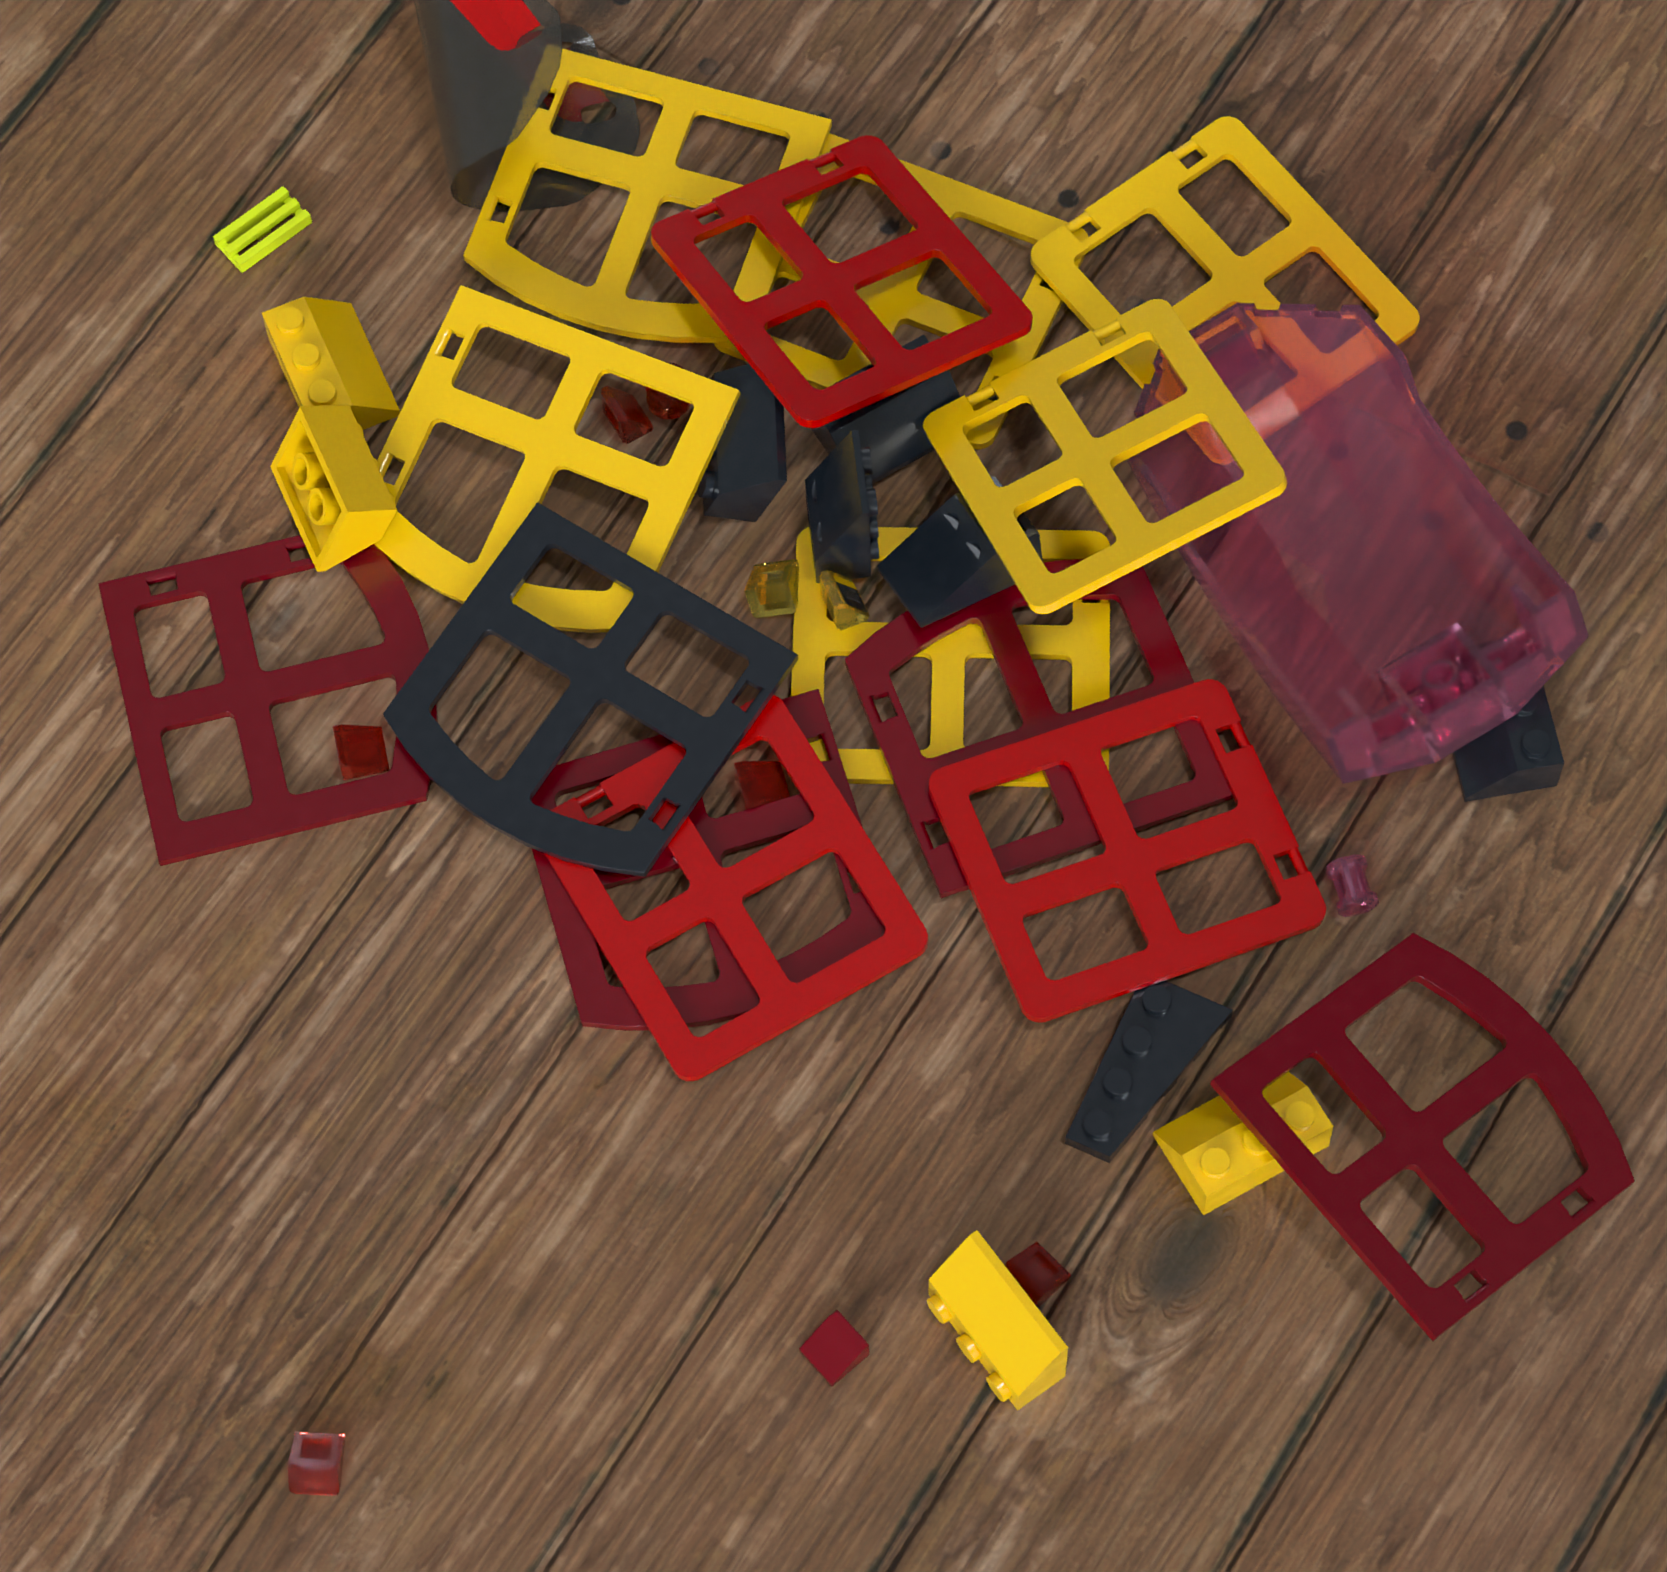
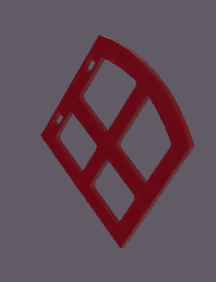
M301 535L98 583L160 866L428 800L432 780L405 750L397 736L392 767L387 773L295 795L290 793L271 718V710L278 704L385 678H391L396 681V694H398L428 653L427 640L410 595L388 557L374 544L339 564L344 566L363 593L385 636L384 641L379 645L272 671H263L259 666L243 597V589L251 583L314 569L315 566L311 557L291 562L289 551L306 547ZM176 579L177 590L151 595L149 585ZM204 596L209 602L225 678L221 683L161 698L155 697L151 692L135 619L136 614L143 609ZM436 703V705L433 707L431 711V715L438 722V709ZM231 717L236 721L253 801L245 808L196 820L182 821L179 818L162 742L163 735L171 730Z
M1084 559L1044 562L1043 564L1050 573H1058ZM1143 566L1077 600H1115L1120 604L1153 682L1147 686L1067 713L1060 714L1053 709L1012 614L1014 609L1028 606L1016 584L920 628L907 610L876 631L845 658V666L941 899L968 890L969 886L929 795V779L935 770L1194 683ZM970 623L978 624L984 633L1022 726L1008 733L933 758H926L920 752L890 679V674L941 638ZM888 696L896 716L882 722L873 700ZM1187 720L1174 726L1195 778L1183 784L1124 803V807L1136 832L1233 799V794L1205 732L1197 720ZM1058 765L1042 771L1063 819L1062 824L991 849L1003 877L1102 844L1068 767ZM940 822L948 842L934 848L925 825Z
M819 689L781 699L809 743L822 738L829 760L822 761V764L862 826ZM657 735L558 764L533 796L532 803L551 810L557 807L556 801L561 795L599 785L602 781L674 742L662 735ZM801 794L719 818L708 816L701 797L689 814V817L718 865L723 867L722 859L725 855L783 838L810 823L814 815ZM666 847L646 877L606 872L594 869L604 888L610 889L680 867ZM532 848L582 1026L623 1031L649 1030L624 987H614L607 982L595 938L545 854ZM833 853L851 909V915L820 938L777 960L791 982L798 983L880 938L885 933V928L863 893H853L847 874L849 871L836 853ZM705 922L720 972L718 979L707 983L664 987L688 1027L711 1025L735 1019L756 1007L760 1001L719 931L711 922Z
M1415 933L1402 940L1210 1082L1214 1090L1432 1341L1440 1337L1635 1182L1621 1143L1600 1102L1577 1067L1551 1035L1518 1002L1488 977L1454 954ZM1410 982H1418L1451 1002L1491 1033L1503 1046L1502 1051L1422 1111L1410 1109L1345 1033L1348 1027ZM1307 1058H1314L1323 1066L1380 1131L1383 1137L1380 1143L1338 1174H1333L1326 1170L1262 1094L1265 1088ZM1531 1078L1536 1081L1568 1133L1584 1168V1174L1523 1222L1514 1224L1505 1217L1446 1150L1443 1140L1521 1080ZM1406 1169L1413 1170L1481 1248V1254L1437 1288H1431L1426 1285L1366 1216L1360 1206L1362 1201ZM1577 1191L1588 1203L1570 1216L1569 1211L1561 1202ZM1471 1274L1483 1286L1464 1300L1462 1294L1455 1288V1285Z

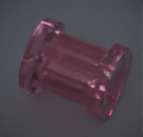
M1363 855L1341 857L1326 866L1327 878L1333 880L1339 898L1336 904L1338 915L1351 917L1364 914L1373 910L1379 904L1377 893L1370 890L1365 873L1368 864L1366 857Z

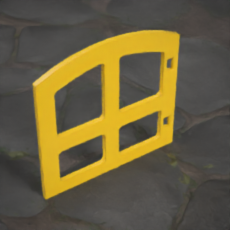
M547 45L463 254L464 261L492 283L525 303L558 318L594 330L635 339L672 343L730 341L700 303H663L630 299L626 296L659 208L664 202L669 201L697 208L712 202V199L743 186L738 183L681 169L676 165L695 117L704 115L788 138L789 143L779 170L805 159L811 160L821 156L832 127V119ZM579 82L661 104L663 109L646 153L638 157L552 134L551 129L568 86L571 83ZM542 90L555 94L549 110L536 108ZM539 168H547L622 188L630 192L597 280L592 286L586 287L560 276L534 262L506 243L533 174ZM805 198L784 206L796 222ZM498 202L511 206L504 223L491 221ZM758 227L734 288V292L739 299L746 302L771 293L783 260L781 254Z
M460 285L377 460L380 473L384 478L393 458L404 463L395 485L385 482L389 493L394 496L397 505L433 427L440 422L525 454V459L485 545L475 562L467 563L442 548L420 532L398 511H396L382 539L374 543V545L408 574L437 592L463 604L536 503L542 504L555 474L565 469L649 502L648 509L627 555L659 573L741 393L738 389ZM490 327L570 358V364L544 417L534 419L454 387L455 380L480 329ZM452 333L463 338L454 360L442 356ZM611 373L691 403L694 406L693 412L667 465H654L576 434L583 414L600 378L604 374ZM615 582L606 591L568 590L524 583L514 596L512 603L557 630L601 633L609 632L632 600L634 594Z

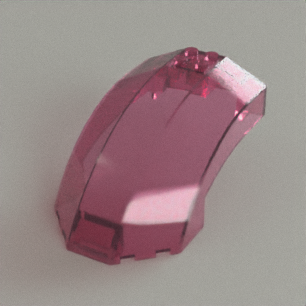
M1236 303L1190 330L1191 336L1283 468L1287 478V487L1276 498L1177 549L1254 669L1340 781L1344 784L1436 763L1516 715L1589 637L1575 591L1497 504L1420 399L1407 358L1400 348L1360 305H1342L1340 311H1318L1316 304H1280L1278 310H1258L1255 303ZM1158 349L1153 362L1155 372L1150 384L1144 385L1134 411L1136 419L1187 392V389L1160 349ZM1205 421L1199 422L1127 459L1160 520L1238 481L1244 475L1212 426Z

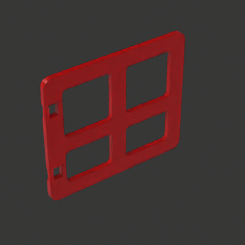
M864 135L831 148L830 152L811 160L805 159L712 199V202L693 210H684L660 220L651 229V243L794 420L806 428H818L1021 338L1027 335L1032 328L1033 315L1030 309L886 144L875 136ZM833 162L839 167L823 175L817 170ZM859 174L869 175L916 230L843 262L833 263L828 260L784 206ZM715 212L721 217L705 225H702L698 220ZM747 222L754 223L801 278L799 281L749 302L739 299L695 245ZM930 258H940L988 312L989 316L918 348L907 350L899 344L855 291ZM815 308H824L832 315L874 367L825 389H815L766 330Z
M1205 679L938 768L930 776L928 784L929 795L1021 1011L1026 1018L1033 1022H1047L1313 930L1324 920L1326 914L1324 899L1298 849L1299 845L1256 751L1253 745L1250 744L1242 727L1241 719L1228 690L1217 680ZM1197 720L1205 732L1230 787L1236 808L1151 838H1141L1137 835L1101 753L1117 745L1174 727L1176 724L1184 721ZM1231 729L1240 749L1226 753L1217 733ZM1058 765H1064L1069 768L1105 851L1098 856L1015 884H1010L1002 876L969 797L974 793ZM1243 843L1254 845L1276 891L1279 902L1273 906L1191 934L1182 933L1176 924L1156 879V874ZM1288 854L1297 876L1284 880L1275 858ZM1111 888L1121 889L1126 896L1147 947L1142 951L1058 980L1047 978L1023 925V920L1026 917Z
M776 695L772 696L732 755L757 741L768 742L813 813L814 818L810 823L738 863L724 868L718 865L688 816L667 848L688 880L689 888L680 895L632 921L622 918L593 868L563 861L545 854L677 1077L684 1081H697L916 959L928 947V933L922 921L788 708ZM754 699L739 707L742 711L746 712ZM672 743L602 781L599 786L577 798L573 797L550 811L598 826H604L636 808L646 811L684 758L686 750L676 743ZM606 795L612 806L588 819L582 808ZM665 801L652 822L663 829L678 807ZM833 852L840 856L885 928V933L880 938L805 980L794 983L787 978L743 906V903L749 896L823 855ZM703 922H711L719 931L760 1001L753 1009L710 1033L697 1037L689 1030L647 960V956L652 950Z

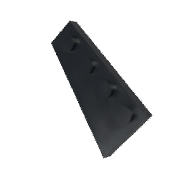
M1167 981L1136 990L1068 1130L1065 1144L1110 1163L1148 1118L1149 1112L1163 1096L1165 1097L1174 1087L1177 1079L1190 1063L1195 1061L1204 1051L1207 1043L1220 1028L1222 1029L1232 1017L1233 1009Z

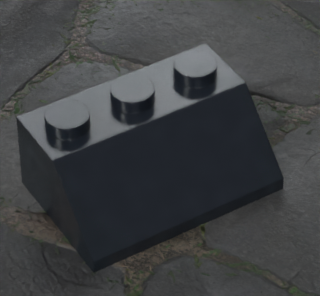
M922 335L902 347L912 350L929 343L925 335ZM871 363V364L867 365L866 367H864V368L858 370L857 372H855V373H853V374L847 376L846 378H844V379L838 381L837 383H839V382H841V381H843V380H845V379H848V378H850V377H852V376H854V375H857V374H859V373H861V372H863V371H866V370H868V369H870V368H872V367H874V366H873V364ZM947 370L826 425L811 428V430L828 454L834 450L851 430H859L861 447H870L873 485L935 450L925 433L923 422L934 410L960 398V394L950 371Z
M750 364L715 372L710 378L738 389L741 395L701 479L697 493L699 497L703 498L704 516L756 522L787 482L784 406Z
M1530 636L1483 644L1433 672L1432 677L1465 802L1558 785L1564 766V759Z

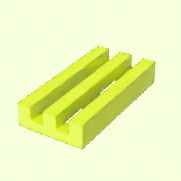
M282 186L214 235L213 239L215 245L243 273L310 225L312 219L310 213L306 209L302 210L300 203L295 198H291L289 191ZM291 214L294 216L285 224H283L278 229L269 234L272 231L271 229L275 227L277 224H279L281 221L286 219ZM255 240H261L242 255L238 254Z

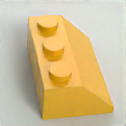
M301 297L262 312L269 341L298 407L349 404L357 423L361 425L363 430L399 416L400 409L352 303Z
M349 404L300 406L270 467L316 571L322 572L327 571L381 540L391 520L394 518L397 508L395 498L389 493L380 473L378 461L373 458L364 438L363 429L357 423Z
M1287 1072L1262 1091L1266 1101L1313 1155L1329 1146L1334 1126L1306 1084L1290 1072ZM1220 1095L1153 1131L1155 1140L1203 1216L1285 1171Z
M976 1230L962 1242L928 1279L930 1298L926 1301L932 1313L942 1324L949 1321L960 1336L956 1338V1341L964 1355L972 1363L979 1360L990 1375L986 1377V1381L998 1399L1002 1402L1009 1399L1018 1411L1066 1376L1068 1346L978 1230Z

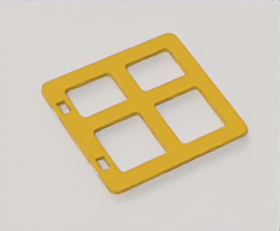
M1230 116L1220 117L1200 130L1173 152H1168L1087 207L1082 214L1069 223L1061 225L1043 237L1031 249L1030 262L1034 270L1089 330L1094 332L1115 321L1116 317L1121 314L1075 265V261L1142 215H1154L1211 277V280L1172 306L1189 333H1194L1228 308L1237 307L1298 372L1297 376L1244 412L1263 440L1416 332L1420 320L1417 309L1246 126L1240 120ZM1196 149L1204 158L1187 169L1180 160ZM1223 160L1234 162L1290 223L1288 227L1246 256L1236 255L1178 192L1181 188ZM1090 222L1098 231L1080 242L1072 233ZM1309 252L1318 253L1377 316L1375 321L1331 351L1324 350L1264 285L1271 278ZM1121 330L1099 342L1105 345L1124 335ZM1145 340L1113 357L1155 404L1161 407L1184 395L1187 389L1161 360L1162 352L1156 343L1152 340ZM1202 421L1181 431L1209 463L1216 466H1226L1235 461L1208 422Z
M829 134L821 155L830 152L831 148L849 140ZM900 160L952 221L955 218H964L1033 245L1061 225L1069 223ZM833 162L817 170L823 175L839 167ZM859 174L854 176L878 186L869 175ZM823 190L805 197L797 219V223L802 229ZM912 226L910 232H912V231H914V230H916V229ZM1083 228L1072 233L1080 242L1089 237ZM1086 254L1075 261V265L1080 268ZM783 258L775 281L782 277L799 281L801 278ZM933 258L855 291L893 337L898 327L903 324H908L942 337L984 317L918 292L917 289ZM828 259L829 261H831V262H833V263H839V262H836V261H834V260ZM1037 272L1022 299L1033 315L1031 331L1021 338L985 353L991 356L993 360L977 391L990 385L989 382L1036 358L1063 303L1062 299L1053 290L1042 286L1044 280ZM770 335L809 384L819 390L825 389L871 364L854 342L844 359L834 360ZM731 341L714 343L719 351L746 361ZM986 399L972 408L976 411L994 401ZM1009 410L967 432L966 437L973 449H985L993 444Z
M1163 299L1149 300L1116 317L1115 321L1092 332L1090 330L989 382L990 385L967 397L964 395L934 410L923 422V428L929 441L1028 606L1033 612L1038 614H1048L1276 498L1287 487V478L1283 468L1172 306ZM1121 330L1123 331L1124 335L1103 346L1099 343V341ZM1145 340L1154 341L1187 389V392L1102 437H1092L1060 388L1061 384ZM994 395L998 398L976 411L972 408ZM1022 403H1029L1062 452V456L1058 460L1007 486L998 487L971 446L966 434L971 429ZM1199 422H1208L1243 472V477L1158 522H1147L1114 472V467ZM1074 486H1082L1115 536L1116 541L1113 545L1058 573H1050L1018 523L1017 518L1023 512Z
M808 527L798 535L796 544L793 652L798 654L799 659L792 668L791 696L819 689L824 704L826 660L831 656L850 655L871 635L890 622H834L828 619V582L816 583L810 530ZM878 527L879 559L871 561L884 560L917 528ZM1038 530L1043 563L1057 560L1086 559L1110 546L1107 537L1098 531ZM1082 600L1073 601L1072 621L1068 625H1018L1032 659L1066 660L1071 664L1072 711L1110 698V600H1098V603H1082ZM972 623L941 638L914 656L927 658L932 663L930 745L928 748L920 750L921 754L926 758H933L964 747L965 663L972 658L994 659L981 627L978 624ZM822 738L811 742L810 745L820 761H829ZM838 749L849 784H894L880 749ZM1109 749L1102 751L1101 755L1109 771ZM1042 771L998 785L1009 787H1049Z

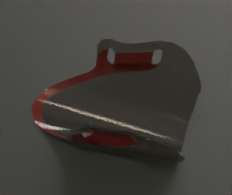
M414 0L451 194L457 202L481 210L507 145L520 135L538 108L550 109L555 94L549 91L560 68L562 42L572 43L566 50L600 58L596 50L593 37L580 26L561 23L558 11L547 0ZM539 26L545 27L544 29L529 33ZM579 82L571 83L568 86L551 133L632 155L636 150L640 136V124L635 101L629 95ZM602 102H612L617 107L614 117L610 120L593 124L582 121L581 110L586 106ZM539 168L533 174L519 211L568 206L580 201L603 183L547 168ZM498 202L495 211L509 212L511 206Z

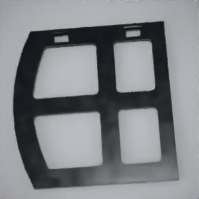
M537 502L384 711L383 716L405 750L428 777L460 806L493 829L527 847L563 861L606 872L646 877L799 658L798 654ZM552 548L563 551L634 594L632 600L604 639L595 648H587L512 603L514 596L545 553ZM666 615L675 617L749 662L747 669L718 710L710 717L698 714L626 670L627 665L659 620ZM488 635L497 636L570 680L568 689L506 775L499 780L492 779L471 761L449 738L431 715L433 707L481 641ZM750 685L760 690V692L746 712H744L734 703L746 686ZM603 703L611 704L686 750L684 758L638 823L630 831L589 824L560 815L532 803L533 796L596 708ZM665 801L678 808L664 828L661 829L652 820Z

